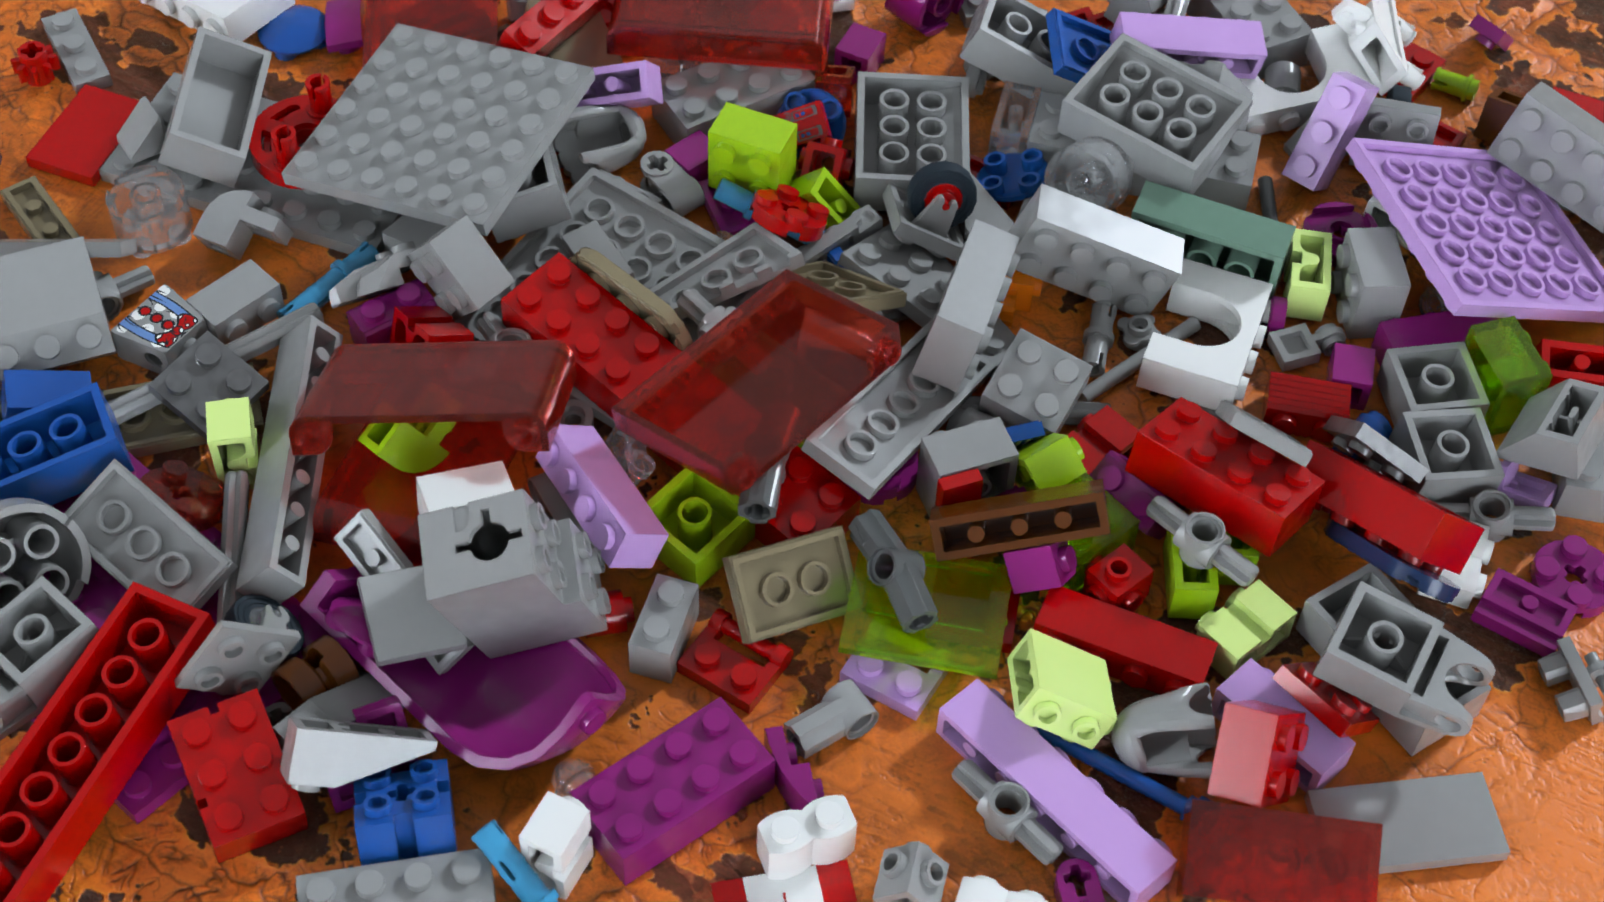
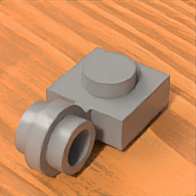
M1306 323L1269 332L1267 344L1282 372L1318 363L1321 353H1324L1325 356H1331L1335 342L1346 344V334L1341 327L1336 326L1334 323L1324 324L1314 334H1311Z

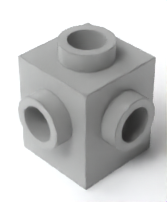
M911 841L905 845L885 849L880 862L872 900L875 902H941L949 864L936 855L928 845L919 841Z

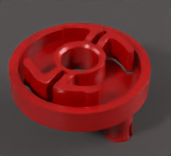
M320 73L308 76L305 80L308 95L281 100L257 116L249 150L254 167L268 181L285 188L302 189L286 185L281 172L301 148L299 145L306 142L338 100L331 96L330 80L327 75L322 77L323 85ZM263 137H264V151L262 150V149H263V148H262V139H263Z

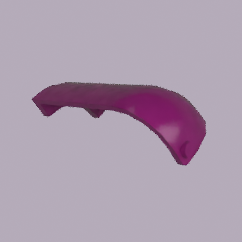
M417 519L406 533L396 541V544L414 567L423 565ZM355 566L348 569L324 570L300 604L391 695L396 694L401 704L449 751L475 767L520 770L559 756L581 744L594 734L626 699V689L617 675L579 638L492 659L475 645L448 672L440 675L425 657L377 667L375 659L364 656L357 650V642L343 632L331 629L324 621L331 602L336 598L342 596L360 598L357 580L358 577L363 576Z

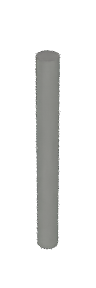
M1190 317L1164 335L1184 341L1199 331L1201 325L1197 318ZM1147 346L1086 385L1078 401L1091 402L1140 370Z

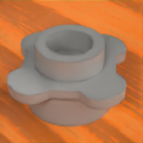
M1150 314L1135 315L1130 319L1123 317L1117 322V328L1123 331L1124 345L1134 351H1140L1146 347L1153 332L1162 334L1159 330H1156L1154 325L1155 317Z

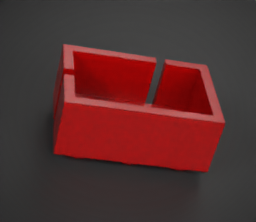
M257 688L218 702L219 712L210 714L208 707H204L166 721L172 742L200 817H202L218 864L308 829L306 812L298 791L291 787L292 784H287L280 772L283 753Z

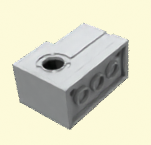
M523 488L468 502V506L455 509L452 506L417 515L427 601L490 659L608 630L606 614L611 613V604L607 590L601 587L600 573L605 572V563L601 557V551L597 547L594 548L586 531L581 532L570 518L555 521V519L550 520L545 514L541 503H535Z

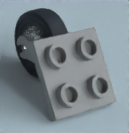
M256 594L242 596L234 602L226 613L224 620H220L175 678V686L181 689L236 695L256 688L259 692L275 669L290 658L298 655L304 644L303 629L297 618L279 602Z

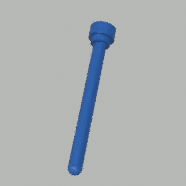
M1036 727L1039 734L1053 747H1059L1066 754L1180 814L1179 819L1186 823L1185 828L1202 837L1207 833L1218 812V803L1203 795L1200 798L1193 795L1187 798L1095 748L1089 749L1075 742H1067L1058 735Z

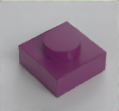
M1479 14L1469 24L1478 33L1474 39L1491 51L1496 45L1506 52L1514 41L1505 31Z

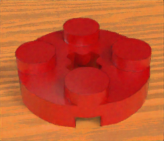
M779 184L776 190H757L749 211L754 210L751 217L763 228L785 238L788 231L799 233L798 241L804 242L817 241L822 237L830 211L824 205L809 202L799 197L800 193L796 188L785 184Z

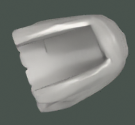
M622 105L580 106L574 109L554 138L553 144L555 151L559 152L557 160L560 168H564L565 176L570 177L571 183L575 185L592 167L612 173L631 163L642 152L647 134L643 119L630 108Z
M1199 683L1184 686L1171 692L1136 701L1124 708L1118 714L1116 724L1111 731V742L1120 761L1141 773L1149 772L1176 777L1210 779L1213 761L1198 762L1197 760L1202 754L1217 744L1209 684Z

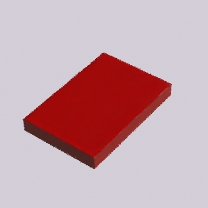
M85 84L26 155L28 167L95 187L101 179L99 169L119 144L116 135L139 100Z

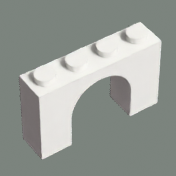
M138 0L142 4H148L161 11L166 16H171L183 22L189 28L198 30L200 26L239 41H244L296 3L295 0Z
M1338 24L1311 29L1305 54L1319 81V84L1313 89L1300 93H1287L1271 88L1258 75L1256 79L1239 78L1253 93V103L1246 126L1247 132L1264 135L1277 131H1290L1302 126L1311 117L1333 72L1347 71L1374 85L1349 46L1348 34Z
M1183 258L1182 274L1171 287L1166 311L1186 317H1195L1200 321L1209 323L1225 333L1230 341L1216 346H1201L1153 332L1142 359L1136 386L1176 399L1182 397L1187 401L1212 410L1217 409L1221 400H1226L1232 404L1235 399L1243 401L1250 379L1244 377L1243 374L1252 375L1259 353L1252 349L1253 347L1261 349L1267 331V326H1263L1261 323H1268L1271 305L1269 298L1273 284Z

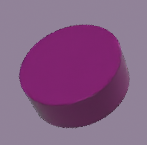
M1270 297L1268 323L1264 324V326H1267L1266 334L1284 329L1288 304L1287 297Z

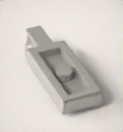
M868 204L853 211L852 215L840 224L829 227L819 240L800 246L797 249L803 253L805 263L827 261L828 251L838 246L843 251H846L882 229L883 219Z

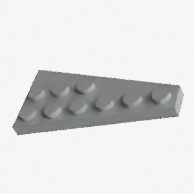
M890 224L842 252L837 263L838 266L840 264L848 270L896 287L907 293L905 307L897 309L921 327H924L931 319L933 320L954 268L946 258H937L924 247L914 243L907 245L899 241L894 236ZM999 317L995 325L991 326V328H994L992 337L985 352L982 351L981 355L996 365L990 376L991 378L1015 338V335Z

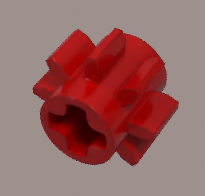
M29 41L17 48L19 57L10 59L14 74H18L20 83L27 82L34 87L48 85L55 79L53 71L61 69L58 55L54 54L52 46L50 44L45 46L39 41Z

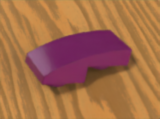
M330 0L326 2L325 34L328 53L339 51L340 54H350L364 46L366 30L363 23L365 11L363 0Z
M783 726L765 728L764 747L776 760L775 784L792 810H802L810 802L824 797L821 779H813L809 762L798 764L794 742L786 743Z

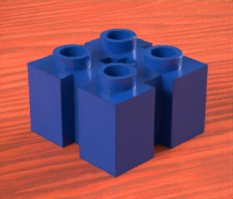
M447 758L438 760L422 759L410 763L409 771L392 773L391 768L354 781L356 804L354 805V829L361 866L458 851L454 801Z

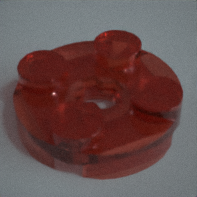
M167 460L163 463L162 468L153 469L144 474L140 479L188 523L196 526L198 531H204L213 527L221 518L224 498L223 481L189 468L183 461Z

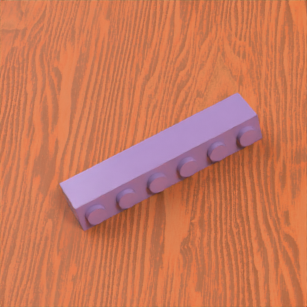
M977 678L939 708L936 733L965 760L970 759L975 762L996 783L1004 780L1005 782H1014L1021 785L1029 794L1030 805L1038 811L1036 820L1063 845V851L1071 859H1083L1095 868L1101 887L1117 902H1148L1171 881L1177 859L1173 856L1170 848L1162 840L1150 836L1139 826L1137 819L1128 809L1116 805L1105 795L1103 788L1095 779L1083 775L1071 763L1068 755L1059 747H1053L1039 734L1036 727L1028 726L1021 720L1016 719L1015 712L1007 705L1004 697L997 690L989 689Z

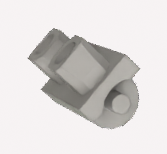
M1570 636L1557 640L1558 651L1550 653L1537 660L1539 673L1547 687L1569 680L1573 689L1554 695L1557 709L1563 721L1568 722L1588 717L1591 725L1603 722L1604 716L1600 709L1604 704L1596 687H1599L1604 695V660H1600L1596 652H1590L1584 657L1588 664L1585 667Z

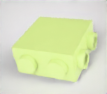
M1030 628L1007 657L1015 718L1028 726L1038 727L1058 735L1067 742H1075L1093 749L1104 735H1108L1113 730L1117 721L1106 660Z

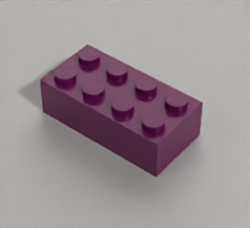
M720 696L570 791V796L581 801L590 810L591 830L588 836L592 837L595 849L626 886L775 788L776 760Z

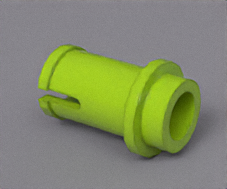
M1438 67L1430 89L1460 97L1461 102H1465L1466 99L1473 101L1478 91L1480 80L1474 79L1475 75L1473 74L1467 77Z

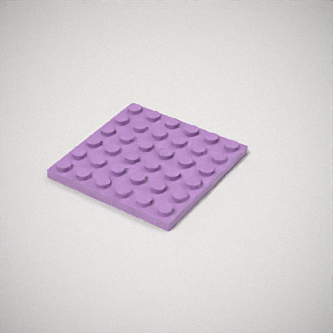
M1353 137L1345 149L1354 161L1355 168L1367 181L1372 189L1373 196L1380 201L1389 215L1390 222L1398 229L1407 243L1408 250L1416 257L1424 269L1427 279L1435 286L1444 300L1445 307L1453 316L1604 323V269L1557 202L1486 153L1487 150Z

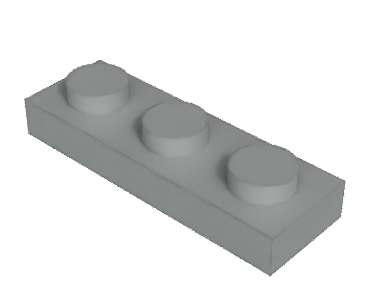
M76 8L58 12L55 15L41 19L44 30L76 94L85 84L100 89L113 85L111 75Z

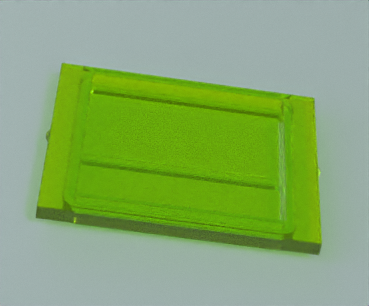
M859 550L851 591L848 593L849 600L838 652L997 679L1004 629L1008 623L1006 617L1012 586L1006 565L967 558L937 562L935 553L914 550L918 551L925 561L926 570L923 580L938 610L937 616L939 619L930 628L922 629L916 633H904L884 587L875 585L870 580L867 574L868 561Z

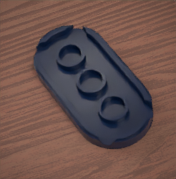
M1330 518L1328 519L1324 528L1325 535L1399 581L1403 580L1418 588V591L1445 603L1453 602L1454 598L1457 597L1461 588L1450 580L1422 566L1419 568L1396 556L1398 552L1388 547L1383 548L1363 537L1364 533L1355 528L1350 529Z

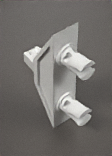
M1343 0L1332 9V19L1348 34L1349 46L1374 86L1380 88L1378 93L1381 97L1398 82L1410 87L1412 91H1415L1422 85L1425 80V76L1422 75L1424 70L1407 61L1404 53V47L1408 46L1416 37L1417 32L1413 30L1416 27L1397 15L1395 0H1371L1366 6L1354 0Z

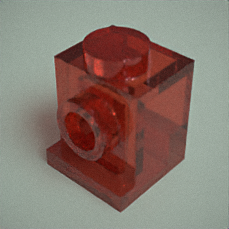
M819 64L815 73V89H821L838 96V101L842 105L846 117L851 118L854 110L856 66Z

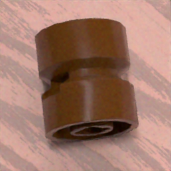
M322 635L303 649L302 659L298 657L290 658L275 669L271 677L282 699L291 709L295 710L309 698L359 678V673L345 649L329 635Z

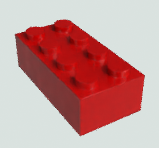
M1182 397L1137 432L1125 467V471L1189 510L1197 513L1208 512L1218 516L1223 521L1227 533L1267 557H1270L1310 520L1325 480L1311 473L1309 469L1295 464L1276 453L1270 447L1259 443L1226 422L1204 411L1198 404L1187 401Z
M1309 439L1306 447L1312 451L1313 456L1306 468L1314 475L1325 480L1314 509L1318 511L1323 510L1330 514L1329 518L1335 522L1364 533L1363 537L1383 548L1388 547L1398 552L1396 556L1419 568L1422 566L1438 575H1441L1444 569L1459 575L1461 574L1484 532V528L1358 460Z

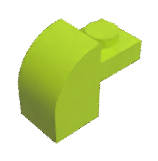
M432 386L407 421L383 405L357 440L378 457L400 471L407 473L424 472L437 466L450 454L439 444L446 434L454 428L457 419L464 409Z

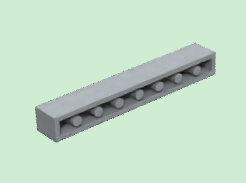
M310 315L280 338L236 584V591L243 595H262L280 604L305 587L343 341L342 334L313 315Z

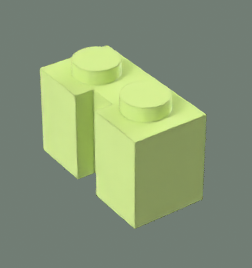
M1295 229L1284 267L1283 282H1286L1283 297H1287L1288 300L1286 317L1322 321L1331 292L1332 233Z
M249 397L226 398L205 402L207 443L221 492L224 493L225 475L229 471H245L248 474L249 489H254L261 443L257 428H254V416Z
M1258 579L1246 589L1243 587L1236 589L1226 600V608L1222 607L1217 612L1210 610L1205 613L1197 622L1195 630H1197L1196 635L1218 642L1211 666L1225 679H1228L1250 658L1256 662L1289 637L1297 612Z

